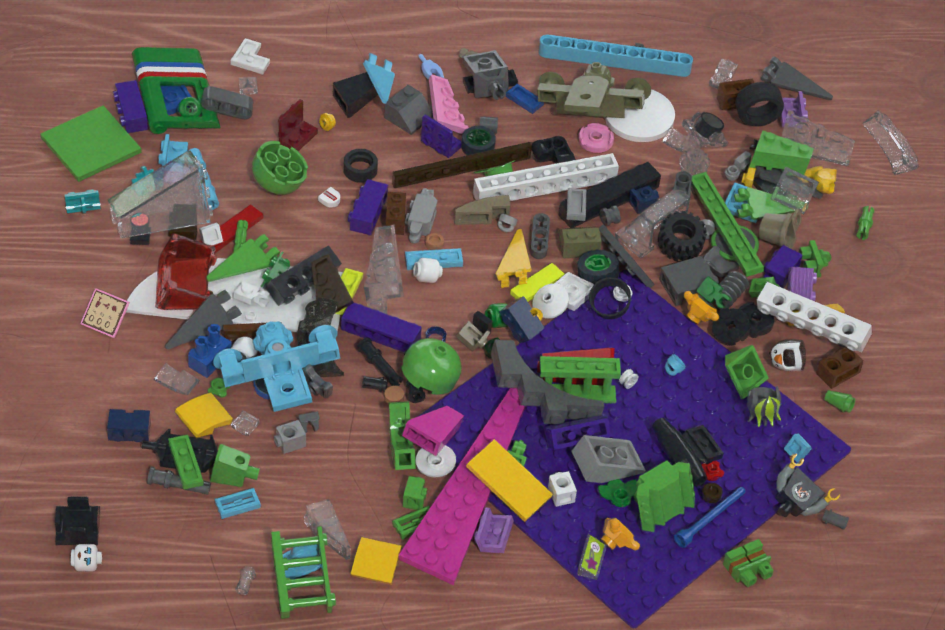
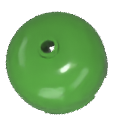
M279 141L265 142L260 146L253 158L252 172L254 178L262 188L273 194L286 195L293 193L300 188L307 178L308 165L303 156L293 147L289 149L280 145Z
M425 338L416 341L408 348L403 357L401 368L404 376L416 388L419 389L421 386L432 391L431 394L441 395L450 392L455 387L461 375L462 365L459 355L449 344L439 339Z

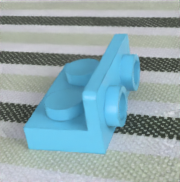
M166 134L165 140L161 141V151H163V154H159V164L162 165L164 172L185 173L188 142L170 141V134Z

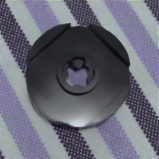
M754 302L746 303L739 308L749 318L751 324L749 337L757 338L769 333L773 329L775 316L762 313L757 308V305H754ZM752 317L755 319L759 318V321L752 320Z
M723 308L718 314L719 319L712 323L714 336L718 342L727 346L736 345V342L740 340L744 341L751 331V324L747 314L739 309ZM730 324H734V326H736L735 328H731V330H728V326Z

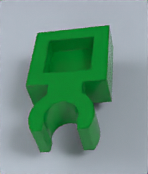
M709 276L696 290L710 303L716 300V304L720 308H725L722 304L723 298H726L728 301L732 300L729 295L721 293L724 288Z

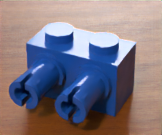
M211 324L208 327V336H199L195 340L196 347L192 348L188 354L189 367L206 378L217 369L213 364L215 355L224 349L232 347L231 341L220 335L219 325Z

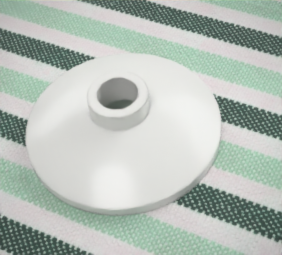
M559 284L543 286L533 298V308L541 310L545 319L561 315L569 303L567 290Z
M446 445L437 456L423 448L416 455L418 470L429 477L445 476L454 469L456 464V456L453 450Z

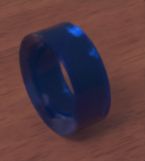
M434 326L427 329L425 338H429L431 334H439L443 337L442 341L446 342L447 334L443 328Z

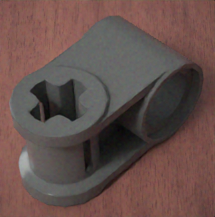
M680 171L676 174L670 203L678 202L689 206L692 175L689 172Z

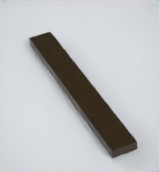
M530 142L393 171L392 185L394 188L500 166L512 161L518 162L531 159L532 145Z

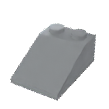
M583 435L572 450L586 482L605 483L642 474L646 471L630 440Z

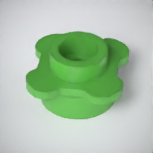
M215 378L211 382V387L208 388V393L223 398L226 397L227 389L230 386L225 387L222 378Z

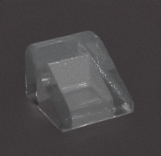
M386 293L368 299L367 307L387 314Z

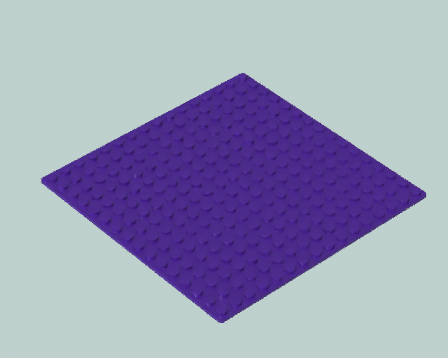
M623 270L619 273L618 279L624 281L632 290L629 309L623 316L617 319L602 318L593 310L588 299L575 311L568 309L545 325V328L531 340L521 342L516 346L517 351L527 366L540 377V373H537V363L540 361L542 353L615 348L614 358H620L621 375L626 370L632 369L633 374H637L639 377L637 382L629 389H626L624 384L619 382V379H612L611 385H614L616 389V403H604L605 407L602 412V416L607 417L609 420L610 438L630 440L646 470L644 473L665 461L674 465L661 448L652 428L653 423L657 419L665 418L682 435L687 429L704 425L724 453L722 459L716 460L720 463L724 476L719 477L716 481L706 480L701 486L694 487V508L685 507L684 514H679L668 520L665 526L655 524L654 532L642 530L639 506L634 496L626 507H617L611 500L603 498L599 493L598 486H608V482H586L572 453L576 445L555 450L548 447L544 427L556 424H544L540 406H526L508 450L511 451L515 440L524 441L523 443L527 444L523 456L527 457L524 467L547 489L550 475L569 471L577 490L575 503L555 507L551 497L524 522L493 492H491L488 501L503 515H512L513 523L625 623L631 628H637L724 557L727 552L735 548L778 512L777 509L781 504L775 498L778 493L776 490L777 476L787 464L791 463V456L784 448L794 434H800L812 448L803 458V464L795 466L794 469L798 467L813 482L851 452V447L782 392H780L781 403L778 411L781 421L774 418V426L772 427L769 419L766 426H764L762 420L759 427L755 416L748 422L750 411L747 407V396L744 399L740 398L725 366V355L731 352L651 288L647 287L636 276H632L628 270ZM607 286L596 294L594 305L597 311L610 315L622 311L628 301H618L615 299L613 290L616 286ZM672 354L677 355L686 366L685 370L677 373L675 376L669 375L665 369L667 359ZM493 363L419 415H424L445 406H449L464 415L459 430L446 444V446L453 450L456 456L454 471L510 389L498 387ZM767 380L759 386L776 391V388ZM565 419L564 423L579 419ZM644 473L621 478L620 480L624 484L631 480L638 481L639 476ZM708 483L718 484L723 491L721 500L717 503L706 502L702 498L704 485ZM739 487L745 488V494L693 535L692 542L687 547L682 548L675 542L674 535L682 529H689ZM617 518L634 535V540L640 544V548L636 551L625 546L621 548L616 546L614 550L610 549L601 540L605 535L603 533L605 519ZM590 535L605 544L596 576L581 567Z

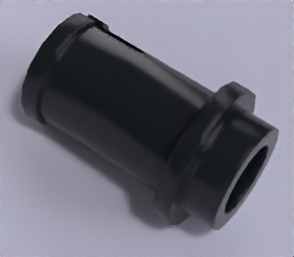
M364 376L362 388L379 390L382 393V391L387 389L388 380L384 379V377L380 379Z

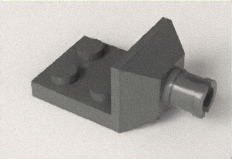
M497 51L462 56L463 64L474 78V97L493 96L494 99L499 100V96L500 99H503L509 90L508 66Z

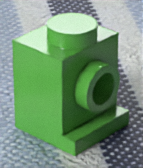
M409 476L403 495L404 508L419 510L424 507V500L428 488H424L425 479Z

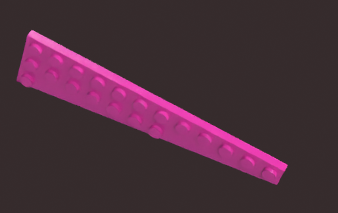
M517 388L509 389L400 552V561L454 586L464 557L468 552L470 542L480 522V516L485 510L492 492L466 465L494 439L506 451L508 450L526 407L520 404Z

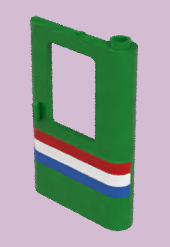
M139 47L132 52L134 67L152 133L162 134L167 128H220L217 112L203 107L201 117L169 116L167 114L160 85L194 86L197 100H199L202 106L203 90L209 86V82L199 50L194 48Z

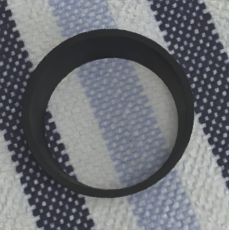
M614 277L603 278L591 288L589 302L593 310L600 317L617 319L623 316L629 309L631 292L628 285L621 279ZM617 286L626 292L628 303L622 311L609 315L596 310L594 305L595 296L604 287Z

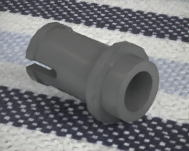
M826 509L822 518L825 524L830 523L845 530L849 517L832 512V509Z

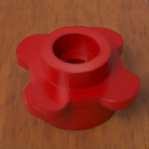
M718 461L702 464L707 480L716 481L719 477L724 476V471L721 470Z

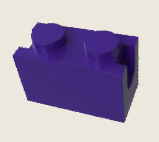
M783 245L779 251L776 250L773 253L771 261L765 263V275L763 278L774 277L776 284L784 288L788 283L789 267H800L803 255Z

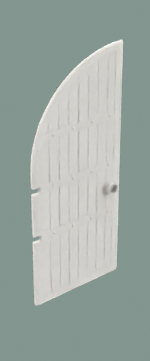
M225 258L191 259L164 267L143 280L127 299L130 302L127 313L188 320L210 294L217 296L220 292L226 290L231 299L221 304L227 312L236 305L242 313L237 318L232 319L233 324L279 321L291 332L310 334L313 329L321 325H331L338 332L341 315L335 313L321 321L318 319V306L314 285L309 287L310 290L304 295H296L295 299L287 305L283 303L278 306L271 295L266 299L269 301L266 307H262L255 302L249 305L234 299V292L242 282L260 288V291H267L265 288L267 286L266 283L261 287L264 281L261 277L267 268L208 282L206 280L207 276L224 262Z

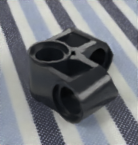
M562 136L537 140L531 144V151L537 162L553 161V163L557 164L575 160L574 153L571 151L566 139Z

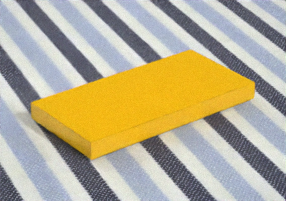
M495 439L466 465L477 478L524 522L553 496L541 482Z

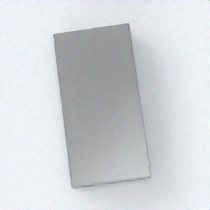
M568 188L567 220L585 221L586 189Z

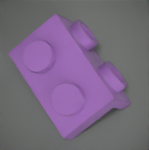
M798 91L797 98H782L784 102V109L780 115L782 127L803 128L804 121L808 119V111L805 110L806 98H803L802 91Z
M485 508L484 514L480 516L479 529L475 532L474 536L475 543H477L480 552L504 553L514 522L512 515H493L490 508Z

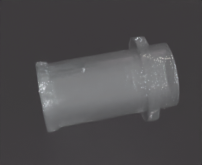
M246 566L240 570L241 576L235 588L237 593L241 595L248 594L252 580L256 578V571L253 568Z

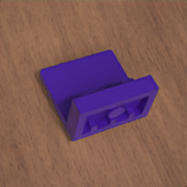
M426 114L422 117L421 141L425 145L430 146L447 158H450L461 148L462 141L453 136L452 130Z

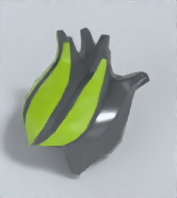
M776 386V391L767 387H757L749 390L747 396V407L750 411L748 422L755 416L759 427L762 420L764 426H766L769 419L772 427L774 426V418L781 421L778 413L781 403V394L778 386Z

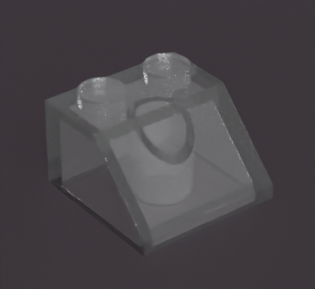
M785 167L774 188L771 200L792 210L798 208L801 214L804 215L819 182Z

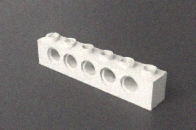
M769 282L765 284L757 298V308L762 313L771 314L783 322H790L799 329H807L816 336L826 337L833 343L845 345L852 351L857 350L862 353L872 335V325ZM816 317L817 319L811 320L809 318ZM829 324L835 325L833 327H827V325Z

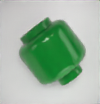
M194 97L182 99L177 106L179 116L199 117L202 111L201 103Z
M494 303L485 310L484 315L492 320V328L508 327L503 322L502 316L499 313L508 305L507 303Z

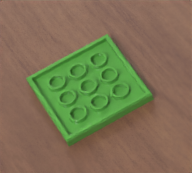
M104 105L41 133V139L78 182L142 153L141 147Z

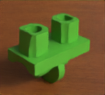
M815 240L809 241L808 246L800 247L799 253L803 255L802 259H809L804 261L803 267L814 268L817 278L821 277L820 271L823 267L828 266V262L832 259L831 254L822 249L818 250Z

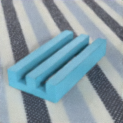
M254 488L215 499V505L218 508L221 519L261 508V503Z

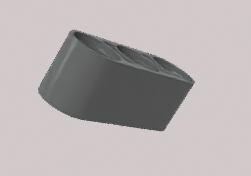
M208 86L203 90V108L240 119L251 118L254 104L251 97L213 86Z

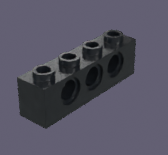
M329 245L268 283L265 288L278 306L283 303L287 305L295 299L296 295L300 294L302 296L310 290L309 287L314 285L311 262L329 254L338 271L342 263Z

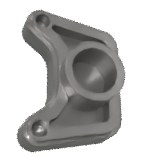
M713 246L703 257L715 276L724 277L730 272L738 271V262L725 260L719 254L720 248L718 246Z
M310 364L304 367L303 370L311 393L315 396L320 394L324 398L331 396L333 385L330 382L324 381Z

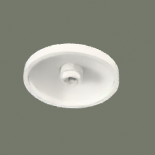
M651 89V95L645 99L643 109L625 108V118L604 117L607 126L616 135L635 142H651L664 137L670 132L674 124L675 110L671 102L664 95Z

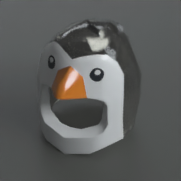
M786 339L777 342L769 352L772 364L780 370L803 371L805 368L806 349L803 340Z

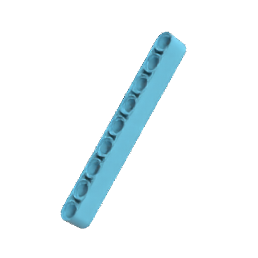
M543 35L539 43V55L544 58L586 64L599 62L608 67L681 77L690 75L693 57L686 53L555 35Z

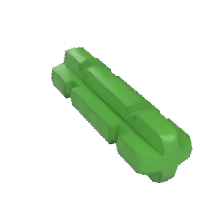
M239 220L237 223L233 252L246 242L248 222L245 220Z

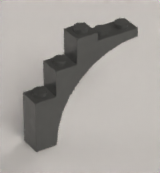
M514 340L494 341L491 357L498 387L517 388L520 404L523 406H540L544 424L564 423L565 419H584L602 415L605 407L603 401L571 395L557 389L536 375L523 361L517 351Z

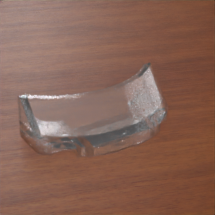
M878 110L862 123L884 151L894 175L912 171L919 167L917 163L918 158L914 150L887 115Z

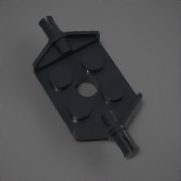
M168 429L155 442L143 440L142 449L153 450L156 453L160 467L176 469L168 438L183 435L171 434V429ZM210 435V439L189 436L200 472L206 473L215 463L218 452L213 435Z

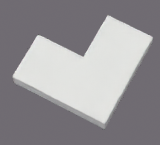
M245 38L232 57L231 65L264 74L270 64V59L257 55L261 48V43Z

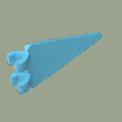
M369 53L368 61L365 60L363 65L381 101L386 104L395 73L391 71L392 62L385 59L384 67L375 65L377 56Z

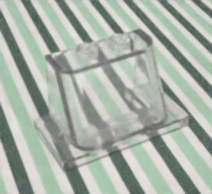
M681 190L670 191L617 231L615 238L639 258H643L654 250V244L652 243L654 229L660 226L664 218H667L669 214L674 215L676 211L679 213L686 211L688 214L691 197Z

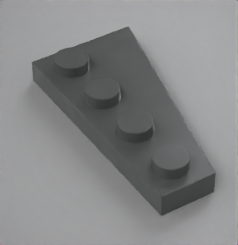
M604 224L600 226L599 231L603 234L601 239L606 245L611 244L609 248L615 255L619 253L617 258L623 265L628 264L625 268L632 276L636 274L647 287H653L655 284L607 227Z

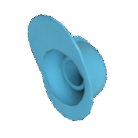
M318 545L293 547L292 550L283 554V558L288 560L319 556ZM321 564L288 568V570H285L286 578L297 579L320 569Z

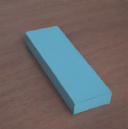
M461 248L405 252L407 270H413L415 262H418L420 258L436 259L442 268L463 267Z

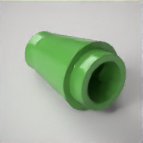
M828 390L825 395V401L844 413H850L855 405L856 400L851 394Z

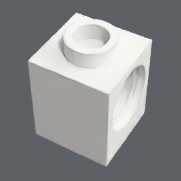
M569 471L550 475L548 489L553 494L552 499L555 507L575 503L577 490Z

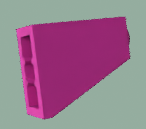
M449 406L439 408L408 420L402 436L437 456L459 430L464 415Z

